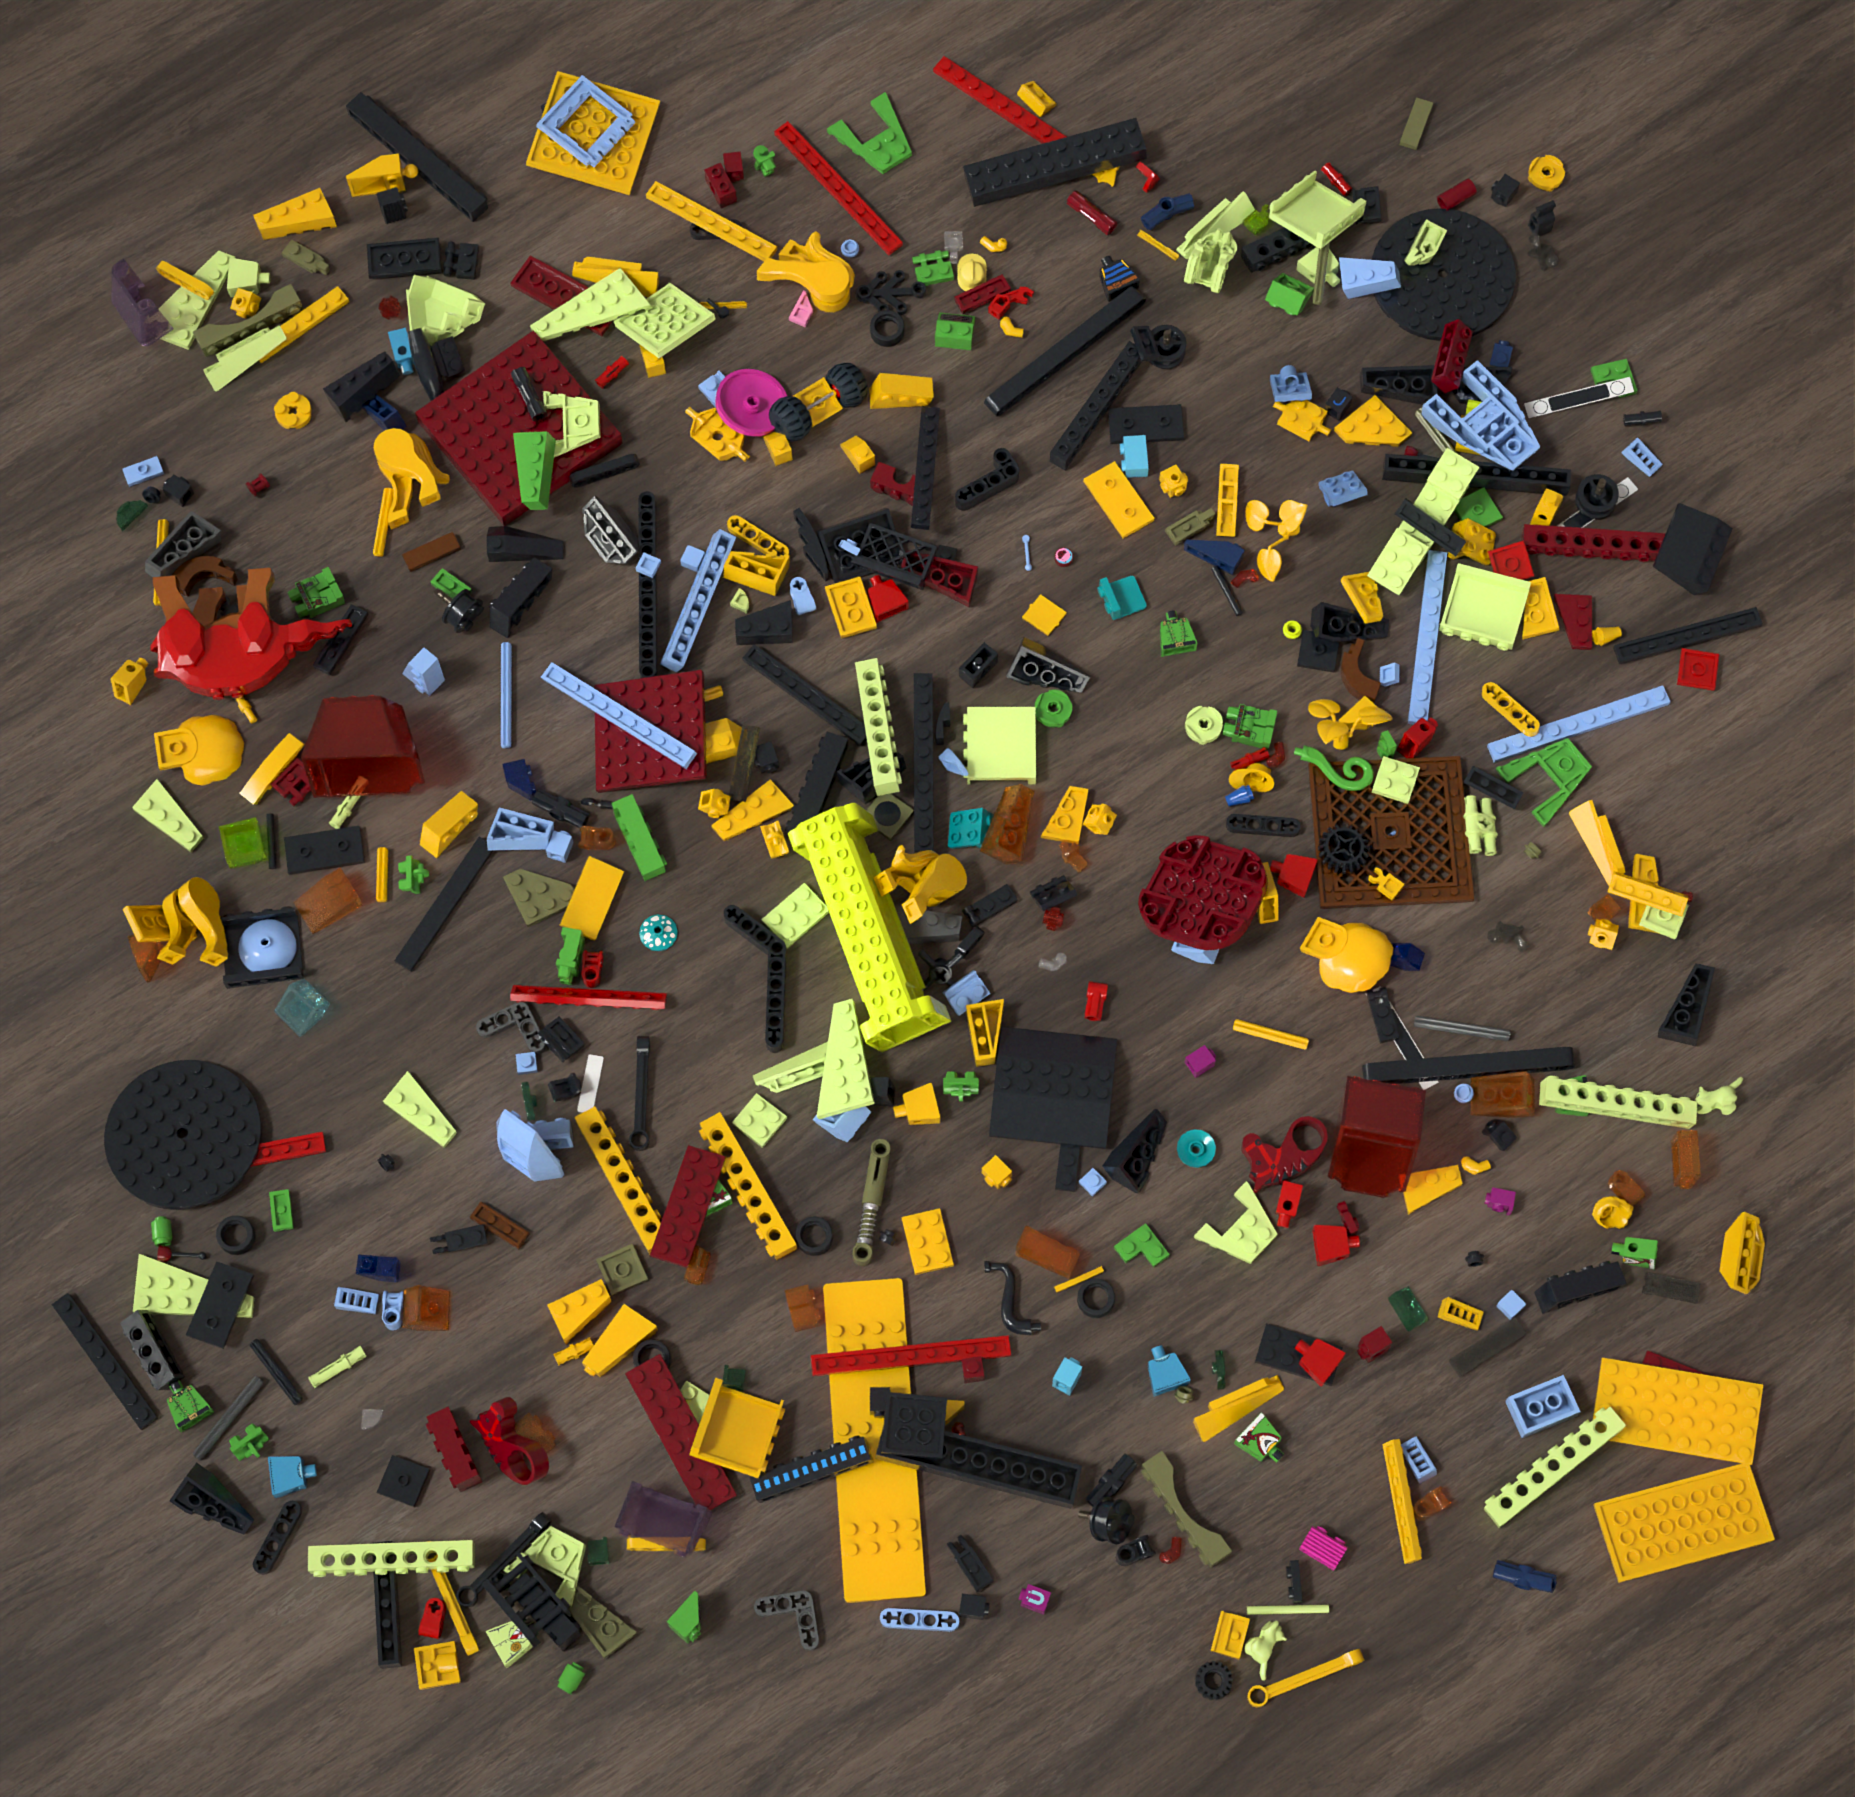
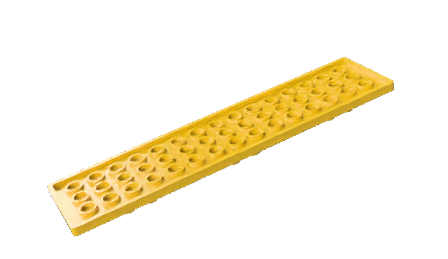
M900 1278L829 1283L823 1286L828 1353L907 1346L903 1283ZM909 1367L829 1375L834 1443L841 1442V1444L849 1442V1438L860 1435V1437H864L867 1440L874 1461L868 1465L836 1476L844 1599L847 1603L924 1597L926 1589L917 1470L875 1459L884 1418H874V1415H870V1387H890V1392L911 1394Z

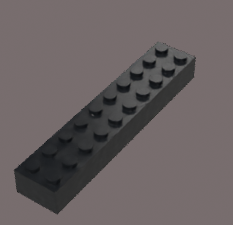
M1137 118L968 164L963 166L973 206L976 207L1147 159V154Z
M882 1428L875 1456L877 1460L1069 1509L1074 1504L1082 1465L945 1430L942 1459L881 1454Z

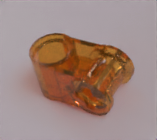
M591 826L580 827L581 840L578 843L579 848L585 850H610L615 846L616 839L611 829ZM605 836H610L608 841H602Z
M1616 1171L1608 1180V1186L1615 1195L1633 1207L1645 1197L1641 1187L1625 1171Z
M1441 1486L1435 1488L1413 1506L1415 1519L1419 1521L1426 1520L1452 1504L1451 1500L1448 1501L1441 1491ZM1418 1506H1424L1427 1509V1513L1421 1514L1418 1511Z

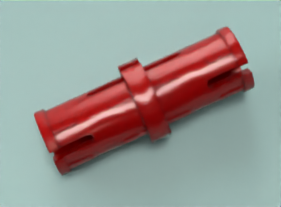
M1330 162L1321 168V171L1329 178L1330 183L1333 186L1335 185L1343 196H1347L1353 188L1344 180L1343 175L1334 169Z
M620 356L611 366L608 365L606 367V370L595 379V382L603 389L613 378L616 379L618 377V374L629 365V362L623 356ZM617 367V369L614 372H612L608 377H606L611 371H613Z
M1263 747L1251 754L1246 753L1244 757L1230 762L1232 770L1245 769L1251 764L1270 758L1268 751H1266L1267 749Z

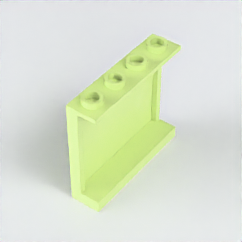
M1313 171L1310 175H1306L1301 182L1296 183L1288 192H1284L1279 199L1271 203L1269 218L1321 249L1364 215L1367 201L1360 198L1355 203H1352L1315 181L1317 171Z
M1458 563L1439 631H1442L1447 636H1460L1461 639L1466 641L1476 640L1485 646L1491 644L1497 646L1500 650H1512L1531 582Z
M967 707V714H963V725H967V731H964V743H967V749H964V760H967V767L965 768L969 773L964 778H967V784H970V780H1028V784H1036L1035 707Z

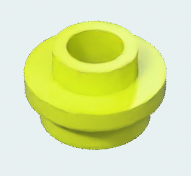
M1288 621L1283 626V633L1287 638L1296 639L1301 635L1302 627L1298 622ZM1293 628L1295 629V632L1292 633L1289 631V629Z

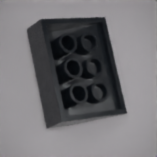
M1678 503L1653 567L1693 595L1707 592L1733 528L1719 518Z
M883 508L816 531L834 583L872 573L856 567L852 563L854 554L838 545L841 540L847 541V539L858 543L856 547L860 548L870 523L896 532L889 508ZM873 529L870 535L872 541L882 537L880 531ZM895 536L886 539L889 547L899 543ZM884 540L874 544L877 553L886 549ZM872 546L864 550L863 556L869 557L875 554ZM900 546L891 550L894 558L903 555ZM889 552L879 556L883 563L892 560ZM903 559L897 561L896 564L902 563Z

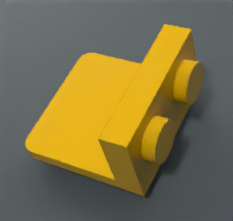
M1469 518L1454 523L1452 530L1465 538L1467 542L1457 556L1448 552L1447 557L1456 559L1465 555L1485 566L1489 565L1491 561L1488 551L1494 548L1496 533Z

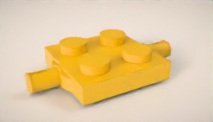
M1294 400L1287 405L1281 402L1274 403L1273 407L1282 411L1277 425L1307 441H1310L1312 436L1318 431L1327 436L1330 434L1331 429L1322 425L1327 415V410L1308 400Z

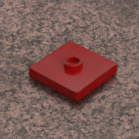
M1524 540L1488 551L1494 573L1520 580L1534 577Z
M1682 648L1677 685L1714 691L1719 654Z

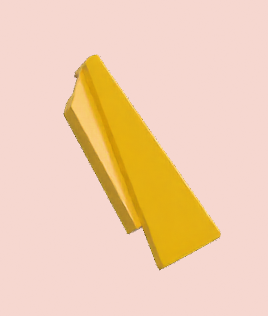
M1589 800L1572 809L1569 815L1609 886L1613 871L1624 874L1625 867L1606 815L1597 817L1593 801Z
M1278 1375L1269 1379L1268 1377L1209 1402L1208 1408L1210 1412L1195 1417L1193 1421L1201 1440L1206 1442L1281 1393L1284 1387Z

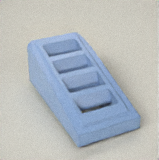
M1639 438L1632 441L1621 452L1649 477L1663 465ZM1645 458L1649 459L1645 464L1643 463ZM1652 462L1654 465L1649 469L1647 466Z
M947 748L938 756L947 771L962 776L969 775L967 769L951 749Z
M338 1287L334 1306L340 1310L376 1314L379 1294ZM343 1295H347L345 1303H342ZM355 1296L354 1304L350 1305L351 1297ZM363 1297L362 1306L360 1307L358 1306L359 1299ZM368 1298H371L370 1308H366Z
M1417 1437L1401 1444L1403 1456L1419 1483L1437 1475L1435 1466ZM1414 1446L1417 1447L1415 1450L1409 1453L1406 1451ZM1419 1453L1421 1454L1420 1456L1414 1458L1413 1460L1411 1459V1457H1413V1456H1415V1455H1417V1454H1419ZM1425 1461V1463L1416 1467V1464Z

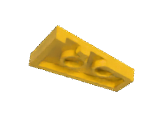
M1369 572L1343 576L1341 583L1364 623L1381 621L1383 612L1380 599L1377 596L1378 587L1374 580L1367 577Z
M1546 578L1528 581L1531 582L1525 604L1522 638L1527 639L1559 631Z
M1069 786L1056 812L1043 831L1041 838L1079 844L1088 789Z
M1458 1165L1400 1175L1408 1214L1462 1185Z

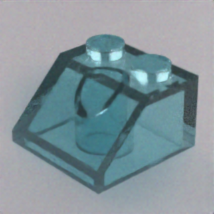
M304 978L289 984L274 1012L301 1037L324 1016L330 1003Z

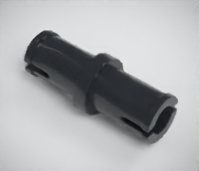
M1661 410L1646 413L1640 411V413L1623 415L1624 426L1637 424L1644 426L1646 423L1662 422Z

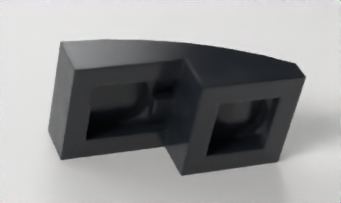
M949 702L944 704L938 717L936 745H944L943 727H950Z

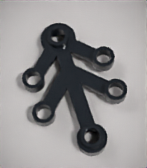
M897 270L894 276L881 289H875L878 284H883L887 281V274L879 271L868 285H860L856 289L855 296L860 302L872 304L878 309V312L882 308L889 310L887 304H882L875 298L882 297L896 308V312L899 315H904L907 312V305L898 301L893 296L913 295L916 298H921L926 293V286L923 282L918 281L913 283L911 287L893 288L897 283L905 280V273L902 270ZM897 275H902L903 277H902V278H897L896 276H897ZM879 276H884L885 278H884V279H879L878 277H879Z

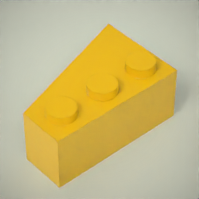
M879 373L869 388L870 409L928 406L934 398L932 378Z
M460 791L423 823L420 846L435 858H438L469 822H472L477 817L478 803L463 791Z
M1004 999L966 1005V1016L976 1067L995 1064Z
M602 1279L547 1306L567 1345L578 1332L584 1329L585 1325L601 1313L612 1301Z

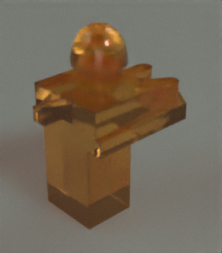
M1066 842L1060 844V849L1063 851L1062 858L1066 864L1069 862L1078 873L1087 867V862L1079 854V845L1075 842L1071 847Z

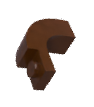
M201 556L190 559L180 565L172 574L180 582V593L187 597L194 585L204 578H217L233 586L238 581L235 571L230 567L224 566L222 559L213 556Z
M1357 638L1356 643L1351 644L1349 652H1344L1341 678L1348 692L1360 701L1366 696L1371 702L1375 703L1381 682L1367 678L1359 670L1358 659L1365 640Z

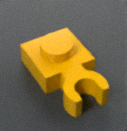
M1375 868L1374 872L1379 877L1374 878L1369 875L1368 880L1373 884H1379L1377 890L1390 900H1393L1404 887V883L1390 873L1385 877L1381 869Z

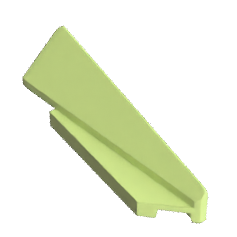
M1243 191L1232 203L1226 198L1188 231L1185 236L1186 241L1176 251L1185 259H1189L1195 242L1202 239L1205 235L1216 232L1217 228H1220L1223 232H1230L1254 216L1256 210L1246 193Z
M280 325L271 330L265 328L216 354L219 362L203 369L213 389L219 391L285 341L286 336Z
M828 1042L753 1075L755 1084L765 1086L770 1091L778 1093L822 1077Z

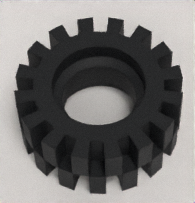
M1206 1662L1199 1668L1195 1676L1197 1691L1199 1694H1202V1697L1209 1698V1700H1219L1225 1697L1232 1687V1673L1222 1662ZM1217 1673L1220 1675L1222 1683L1218 1688H1210L1207 1685L1206 1677L1208 1674Z

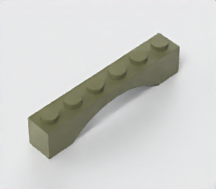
M289 284L275 291L266 306L251 318L230 325L207 324L193 331V334L204 356L207 357L216 354L225 347H231L235 342L246 339L274 323L283 321L284 318L290 315L298 314L303 310V307L292 285Z
M1163 1451L1144 1462L1141 1467L1142 1476L1147 1482L1151 1481L1154 1486L1152 1489L1158 1498L1162 1497L1165 1501V1509L1170 1515L1174 1514L1177 1519L1176 1525L1182 1532L1185 1530L1189 1536L1187 1538L1189 1544L1193 1549H1198L1200 1552L1199 1558L1205 1566L1208 1564L1212 1568L1230 1556L1232 1551L1220 1534L1201 1527L1183 1510L1174 1489V1467Z

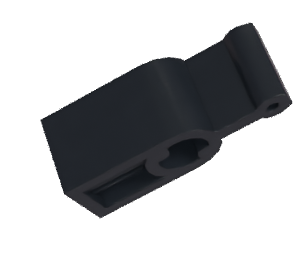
M1554 200L1536 207L1537 211L1531 213L1528 226L1535 238L1552 232L1555 221L1553 210L1556 207Z

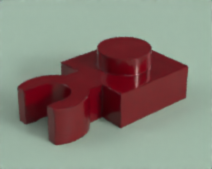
M1345 1201L1337 1203L1338 1206L1336 1208L1342 1218L1341 1221L1344 1227H1346L1347 1235L1356 1236L1359 1228L1356 1217H1352L1351 1213H1349Z

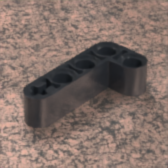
M998 448L995 450L993 455L995 470L956 491L955 505L959 510L966 511L1018 482L1019 466L1007 449ZM1002 457L1005 458V460L999 461L998 458ZM1008 472H1014L1015 474H1014V475H1008L1007 473H1008ZM994 480L999 481L998 484H993L991 482ZM982 489L983 492L978 493L975 490Z

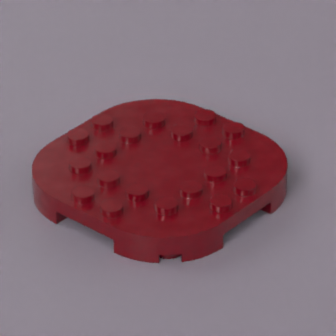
M1194 835L1186 837L1187 840L1179 843L1175 841L1159 856L1160 863L1146 889L1142 888L1138 905L1145 925L1152 933L1159 937L1200 950H1218L1235 943L1248 929L1267 891L1268 878L1261 859L1247 848L1243 847L1242 850L1212 842L1207 836Z

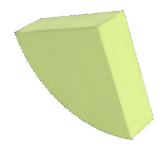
M739 588L730 606L747 614L749 600L745 592Z

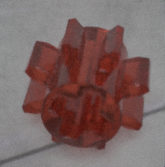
M390 296L381 300L378 309L382 317L390 320L391 317L396 318L400 314L401 305H399L400 302H398L397 298Z
M1052 907L1051 911L1045 910L1042 924H1047L1046 928L1048 930L1056 931V927H1062L1064 914L1060 913V908Z

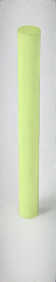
M1329 1605L1247 1606V1615L1329 1613Z

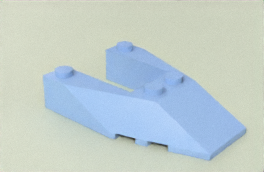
M1478 360L1464 371L1462 382L1483 402L1461 419L1437 394L1423 404L1421 415L1433 427L1459 444L1512 471L1540 449V445L1531 427L1529 428L1516 398Z

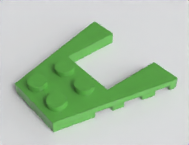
M886 92L873 99L871 106L889 128L863 145L842 119L827 128L829 135L835 136L840 143L847 145L852 149V152L863 157L868 164L882 174L912 156V151Z
M1568 738L1496 768L1498 774L1509 784L1538 762L1559 787L1560 791L1532 811L1534 817L1543 827L1547 825L1592 768Z

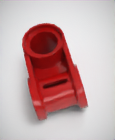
M583 950L582 978L585 986L588 988H596L600 984L604 958L603 951L598 953ZM593 974L596 976L594 979H587L588 975Z
M431 1598L427 1601L419 1626V1635L440 1639L447 1608L446 1604L440 1599ZM432 1606H440V1610L435 1612L432 1610Z

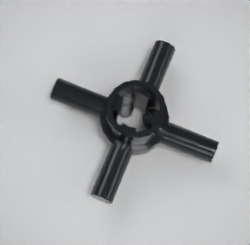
M923 949L918 953V956L930 967L929 977L923 981L926 987L922 989L923 992L933 983L939 985L946 983L949 987L956 983L951 978V967L964 957L961 951H958L948 961L943 958L933 960ZM936 969H937L939 972H942L943 969H944L945 972H943V974H938V972L936 971Z

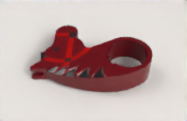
M1310 1116L1296 1119L1291 1124L1281 1147L1278 1149L1269 1144H1263L1260 1137L1254 1133H1249L1243 1138L1241 1151L1251 1166L1249 1177L1255 1182L1253 1193H1257L1263 1186L1278 1185L1283 1183V1181L1294 1179L1316 1163L1323 1152L1328 1138L1326 1127L1320 1120ZM1310 1126L1320 1134L1321 1145L1313 1150L1302 1151L1297 1148L1292 1132L1298 1127Z
M505 1397L493 1402L489 1410L478 1414L477 1419L470 1420V1423L481 1433L483 1442L499 1469L514 1482L528 1485L547 1475L549 1459L545 1449L537 1441L518 1435L515 1432L514 1415L517 1413V1404L511 1397ZM524 1453L531 1463L532 1472L528 1469L525 1460H523Z

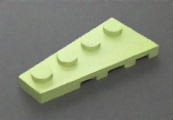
M157 779L132 807L134 811L191 853L204 839Z
M408 1071L383 1100L384 1104L444 1148L457 1133Z

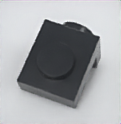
M571 1073L567 1078L548 1083L554 1102L574 1098L581 1091V1082L575 1073Z
M1498 1119L1490 1120L1482 1130L1483 1135L1489 1136L1501 1151H1505L1517 1138L1507 1124Z

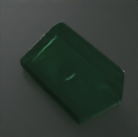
M1409 1286L1394 1292L1388 1297L1390 1304L1408 1332L1429 1321Z

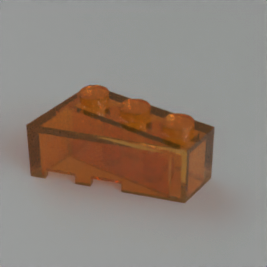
M1027 1225L1016 1245L1017 1257L1069 1280L1080 1257L1075 1248L1066 1247L1057 1240L1049 1238Z

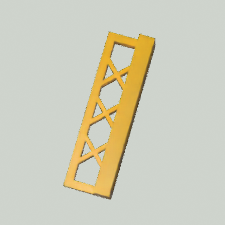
M1613 871L1608 888L1609 893L1681 917L1688 901V895Z

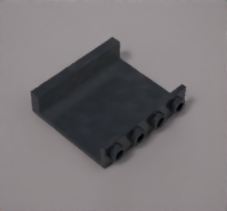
M285 906L280 910L264 909L257 913L247 911L243 912L242 915L226 914L220 917L224 927L228 959L224 961L225 975L223 976V983L227 989L304 979L298 913L295 908ZM266 919L277 920L287 925L293 932L297 944L296 954L291 964L284 968L250 971L241 961L238 951L239 941L244 931L253 923ZM264 941L262 945H267L268 941Z

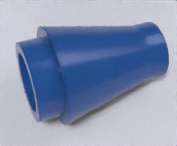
M1242 785L1231 794L1225 796V799L1230 807L1250 803L1254 796L1249 785Z

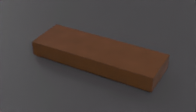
M451 532L402 554V557L409 571L412 572L459 551L461 548L454 533Z
M483 1202L478 1204L470 1216L471 1220L477 1224H484L485 1229L518 1250L530 1235L527 1230Z

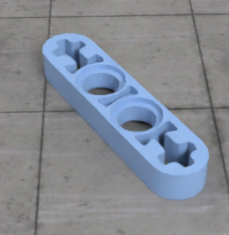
M887 1608L881 1612L880 1622L886 1628L950 1632L958 1628L959 1617L954 1612ZM887 1613H891L892 1617H898L897 1613H902L900 1617L901 1625L897 1624L898 1620H891V1623H887L883 1617L887 1616ZM906 1614L914 1615L915 1622L912 1625H907L903 1621ZM927 1615H933L936 1622L932 1626H927L924 1623V1618ZM938 1615H942L941 1620H948V1617L952 1616L956 1623H953L952 1627H948L947 1623L941 1622L942 1627H937L939 1623Z

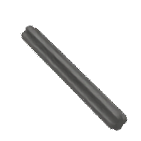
M1415 1016L1414 1026L1419 1028L1509 1041L1510 1030L1423 1016Z
M257 1376L253 1377L194 1450L193 1456L198 1460H202L263 1385L264 1382Z

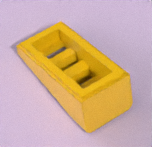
M1447 1297L1442 1300L1438 1318L1477 1331L1484 1312ZM1456 1309H1459L1458 1315L1454 1316ZM1464 1311L1467 1312L1465 1320L1462 1319ZM1472 1313L1475 1314L1473 1323L1470 1322Z

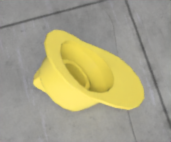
M966 254L959 260L957 279L959 286L964 291L986 282L987 266L983 257L978 254Z

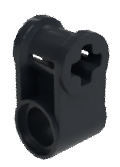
M1141 1536L1119 1547L1115 1556L1116 1562L1125 1567L1154 1556L1156 1552L1150 1546L1149 1536ZM1127 1551L1131 1558L1123 1560L1120 1557V1553Z

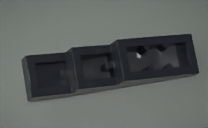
M797 508L793 511L794 520L800 526L798 529L799 538L805 544L803 546L804 555L826 582L829 580L828 570L819 539L809 520L801 509Z

